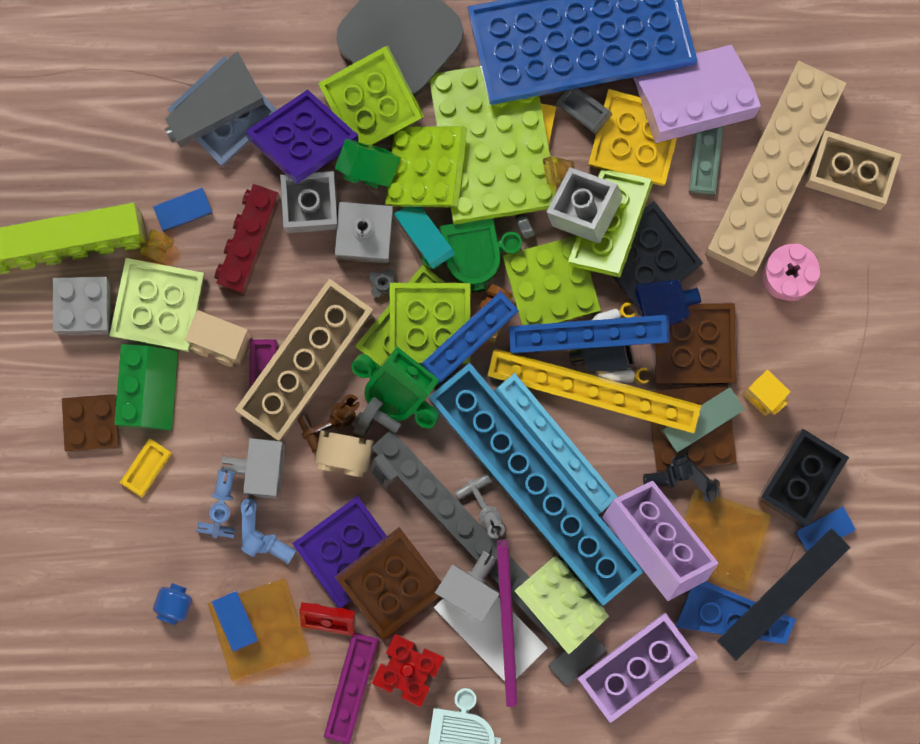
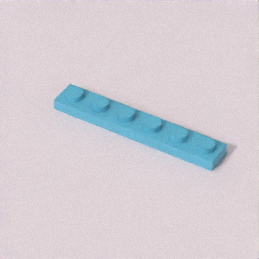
M515 373L494 390L496 395L597 514H600L612 503L613 499L617 498V495Z

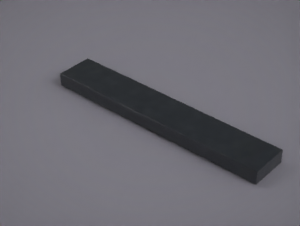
M830 528L716 642L734 661H737L851 547Z

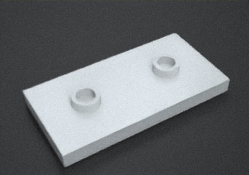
M497 597L482 622L443 598L434 609L505 681L500 598ZM513 612L517 679L547 647Z

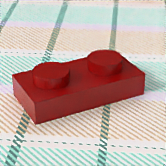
M302 602L299 610L301 627L350 636L354 635L356 628L355 611L322 606L317 603L309 604Z

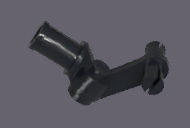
M685 454L673 457L671 459L672 464L666 467L665 471L643 475V484L654 481L658 488L669 486L671 489L679 481L691 479L704 493L703 499L708 503L709 501L713 502L720 492L719 480H710Z

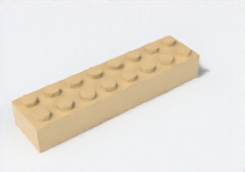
M798 60L705 255L751 277L754 276L845 88V82Z

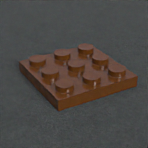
M735 303L654 304V316H669L670 343L655 344V384H736Z
M728 384L651 392L703 405L728 389ZM732 418L678 453L674 451L662 432L668 426L650 421L656 472L665 471L666 467L672 464L671 459L682 454L687 455V458L698 468L737 463Z
M400 527L334 576L383 640L440 597L435 592L441 581Z

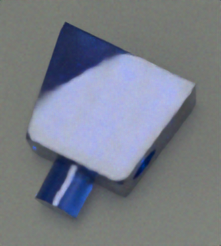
M680 280L637 284L634 288L642 316L668 315L669 328L690 317L688 306L702 302L698 288L683 291Z

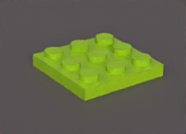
M388 46L377 50L318 83L332 112L358 134V139L361 143L374 145L424 118Z
M463 126L405 127L394 133L392 153L401 157L391 186L387 187L385 205L393 207H458L467 128Z
M577 235L521 250L516 254L502 256L515 304L519 310L518 315L521 325L561 323L601 312L590 271L572 267L568 262Z
M390 283L389 355L396 347H399L419 364L427 359L470 319V283ZM470 356L462 364H469Z

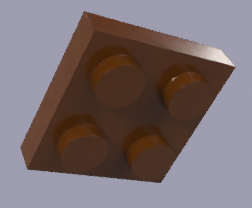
M116 394L62 398L65 452L120 448L119 427L114 425Z

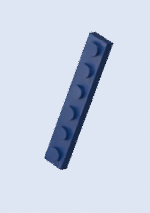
M668 315L509 326L511 353L670 343Z

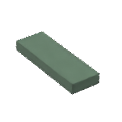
M723 126L695 133L689 192L716 194Z
M730 387L702 405L695 433L669 426L663 429L662 432L674 451L678 453L745 409Z

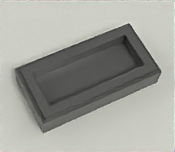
M580 88L565 90L556 101L557 106L596 135L613 115L611 111Z
M382 453L374 458L369 468V471L385 489L392 485L398 476L397 471Z
M591 633L570 654L565 650L549 667L568 686L606 648Z

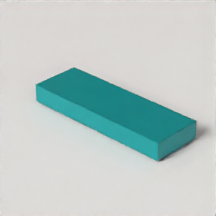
M404 207L394 213L397 221L432 269L455 255L451 246L422 207Z

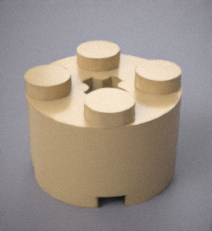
M321 430L315 457V463H318L317 469L333 472L337 471V467L344 468L343 474L363 477V472H368L372 452L371 447L374 441L366 440V444H364L365 439L331 432H329V437H327L328 432Z

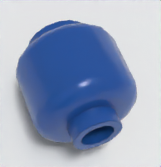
M171 583L170 588H160L153 605V611L157 614L156 618L177 625L178 621H184L192 603V597L185 593L187 588Z

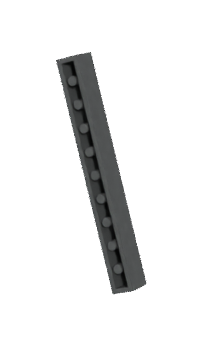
M390 430L371 447L377 456L381 453L397 471V477L476 562L482 555L483 550L490 554L484 563L485 565H487L492 556L498 559L497 542L488 535L487 531L394 432ZM509 556L512 600L555 646H558L560 643L515 592L530 577ZM497 561L489 575L499 585Z

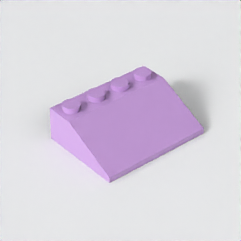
M732 45L696 53L697 65L633 77L655 143L756 117L761 105L753 82Z

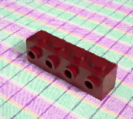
M256 184L252 185L251 190H246L242 200V204L245 205L242 215L237 214L233 224V229L236 230L233 239L227 240L224 248V254H226L223 264L219 263L214 278L217 279L216 284L219 288L245 296L281 199L278 192Z

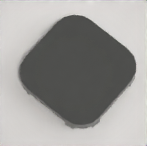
M359 0L340 23L337 29L336 40L340 54L346 61L348 60L352 64L388 46L413 96L416 98L423 92L424 87L451 56L458 52L462 45L463 26L461 19L455 11L441 0Z

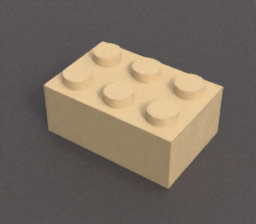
M824 130L817 144L805 187L881 210L887 203L901 154Z

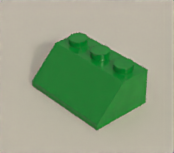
M121 344L114 425L119 428L172 431L178 351L151 346Z

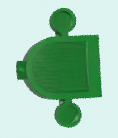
M493 218L440 226L442 236L455 253V255L444 261L447 263L448 271L457 283H470L471 292L487 290L486 284L491 282L498 272L500 252L504 251L510 255L516 254L522 246V239L515 232H507L502 236L501 241H497ZM422 255V262L424 266L429 269H432ZM442 263L434 267L433 269L439 268L442 265Z
M396 347L381 365L365 354L358 355L351 365L353 373L360 378H370L364 390L365 399L368 404L375 397L383 402L380 411L395 421L405 420L414 413L415 420L421 427L429 429L435 425L439 419V413L424 400L432 392L439 379L399 347Z

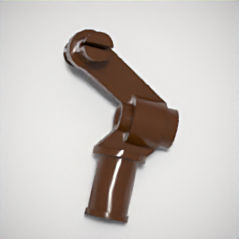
M346 395L340 403L332 407L330 420L315 427H312L307 414L298 417L297 421L303 431L301 435L304 440L307 439L312 453L317 452L319 442L317 434L321 430L326 431L334 426L339 429L351 425L355 420V410L360 405V402L354 404L358 400L355 395Z

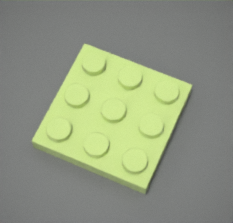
M126 258L109 336L189 352L190 345L185 341V338L198 310L205 274Z
M557 555L515 590L518 596L568 654L575 650L609 617L604 607L593 598L585 585L569 570L568 565Z

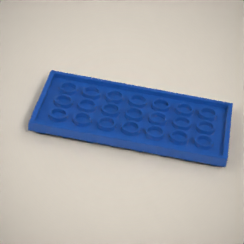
M498 0L467 6L489 105L697 65V56L682 0Z

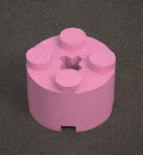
M787 244L776 249L766 260L762 274L763 284L773 297L786 301H796L806 296L815 287L820 277V267L816 256L808 248L801 244ZM788 269H794L796 274L794 276H787L786 272Z

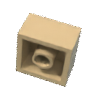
M197 310L185 341L190 345L189 349L193 350V353L206 358L209 354L214 355L215 359L218 360L217 362L233 367V364L241 366L252 335L248 329Z

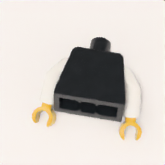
M624 303L619 310L612 309L599 313L592 320L634 317L635 313L626 315L623 309L629 308L631 304ZM631 345L573 349L569 351V358L573 366L585 363L587 372H594L597 377L618 383H632L635 381L638 384H644L649 382V380L643 381L639 378L641 371H649L647 368L643 367L634 372L632 371V369H636Z

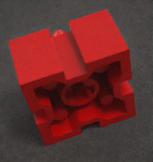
M395 634L386 651V654L392 657L388 665L380 664L371 684L392 693L394 687L404 691L401 696L402 699L421 707L430 689V686L424 683L428 675L436 676L444 657L424 648L421 654L413 650L414 642Z

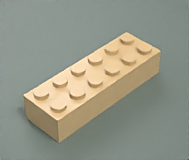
M328 279L235 411L272 438L281 442L373 314V309L337 283Z

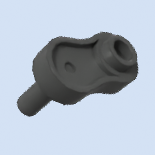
M374 397L363 413L360 412L357 415L352 426L355 427L353 433L363 438L375 420L395 434L401 427V424L380 411L383 402Z

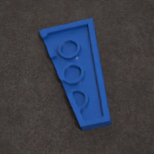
M705 581L689 590L675 627L723 635L755 602ZM783 614L758 640L786 644L796 619Z

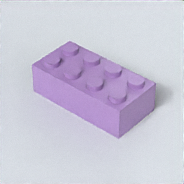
M650 481L613 499L602 517L667 601L707 581L719 564L654 481Z
M663 613L576 677V679L606 720L611 723L696 660L698 656L667 614Z

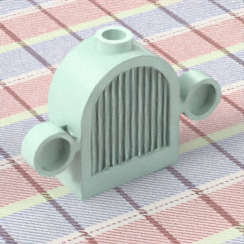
M463 688L456 693L455 704L459 708L458 711L434 708L428 744H500L501 738L494 737L493 730L488 722L476 714L469 713V710L476 704V695L471 689Z

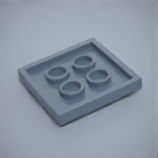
M224 56L167 109L168 112L171 114L228 58ZM263 95L265 104L196 139L221 167L226 165L250 142L246 136V131L277 110Z

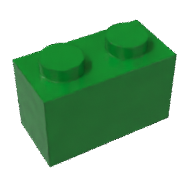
M345 139L335 169L344 174V179L354 183L363 180L364 184L374 188H378L379 185L390 187L401 157L384 148Z

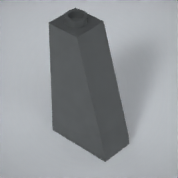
M239 52L234 53L165 119L169 126L165 128V131L172 143L177 141L181 148L265 104Z

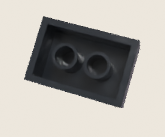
M801 429L791 442L757 500L802 528L806 527L849 457L807 430Z

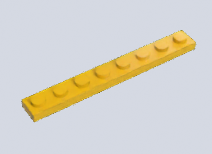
M499 349L493 351L488 372L489 377L504 381L515 373L526 387L691 433L696 431L702 405Z

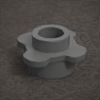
M387 269L382 273H377L376 271L370 273L369 280L373 286L371 294L374 297L390 295V283H394L393 279L395 277L393 270ZM381 281L386 282L384 286H382L380 283Z

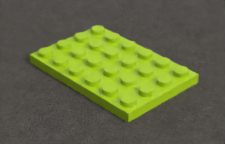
M481 66L437 73L429 82L437 126H463L467 128L458 207H451L453 224L548 210L557 190L539 96L489 105Z

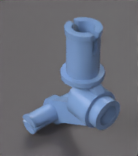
M220 469L217 472L215 493L211 494V497L219 499V501L213 503L209 509V516L214 524L198 521L196 533L211 534L213 538L223 536L233 539L235 527L222 526L220 524L226 522L230 516V509L224 501L233 500L231 491L235 472L228 470L227 479L224 481L225 470Z
M252 497L244 499L241 503L243 544L241 550L253 557L257 553L266 554L269 552L288 565L296 549L276 539L277 535L275 534L264 535L260 531L255 530L257 501Z

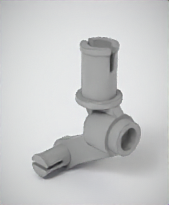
M488 473L474 481L473 479L468 480L467 485L454 492L459 501L474 493L482 507L479 514L481 525L487 529V533L491 538H499L496 532L499 531L501 536L505 532L502 517L496 507L487 506L479 492L481 488L493 483Z

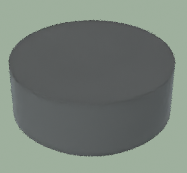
M517 214L515 218L524 237L528 239L534 236L535 233L526 214Z

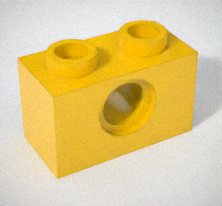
M767 369L742 395L766 416L770 412L773 415L779 412L789 402L786 397L791 391Z

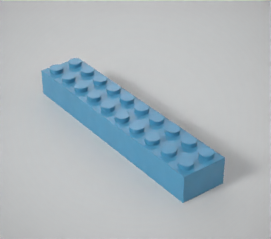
M470 363L428 397L429 402L601 606H604L644 572L626 547Z

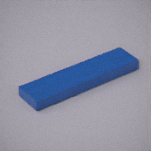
M500 291L421 363L422 366L438 378V383L440 384L519 310Z

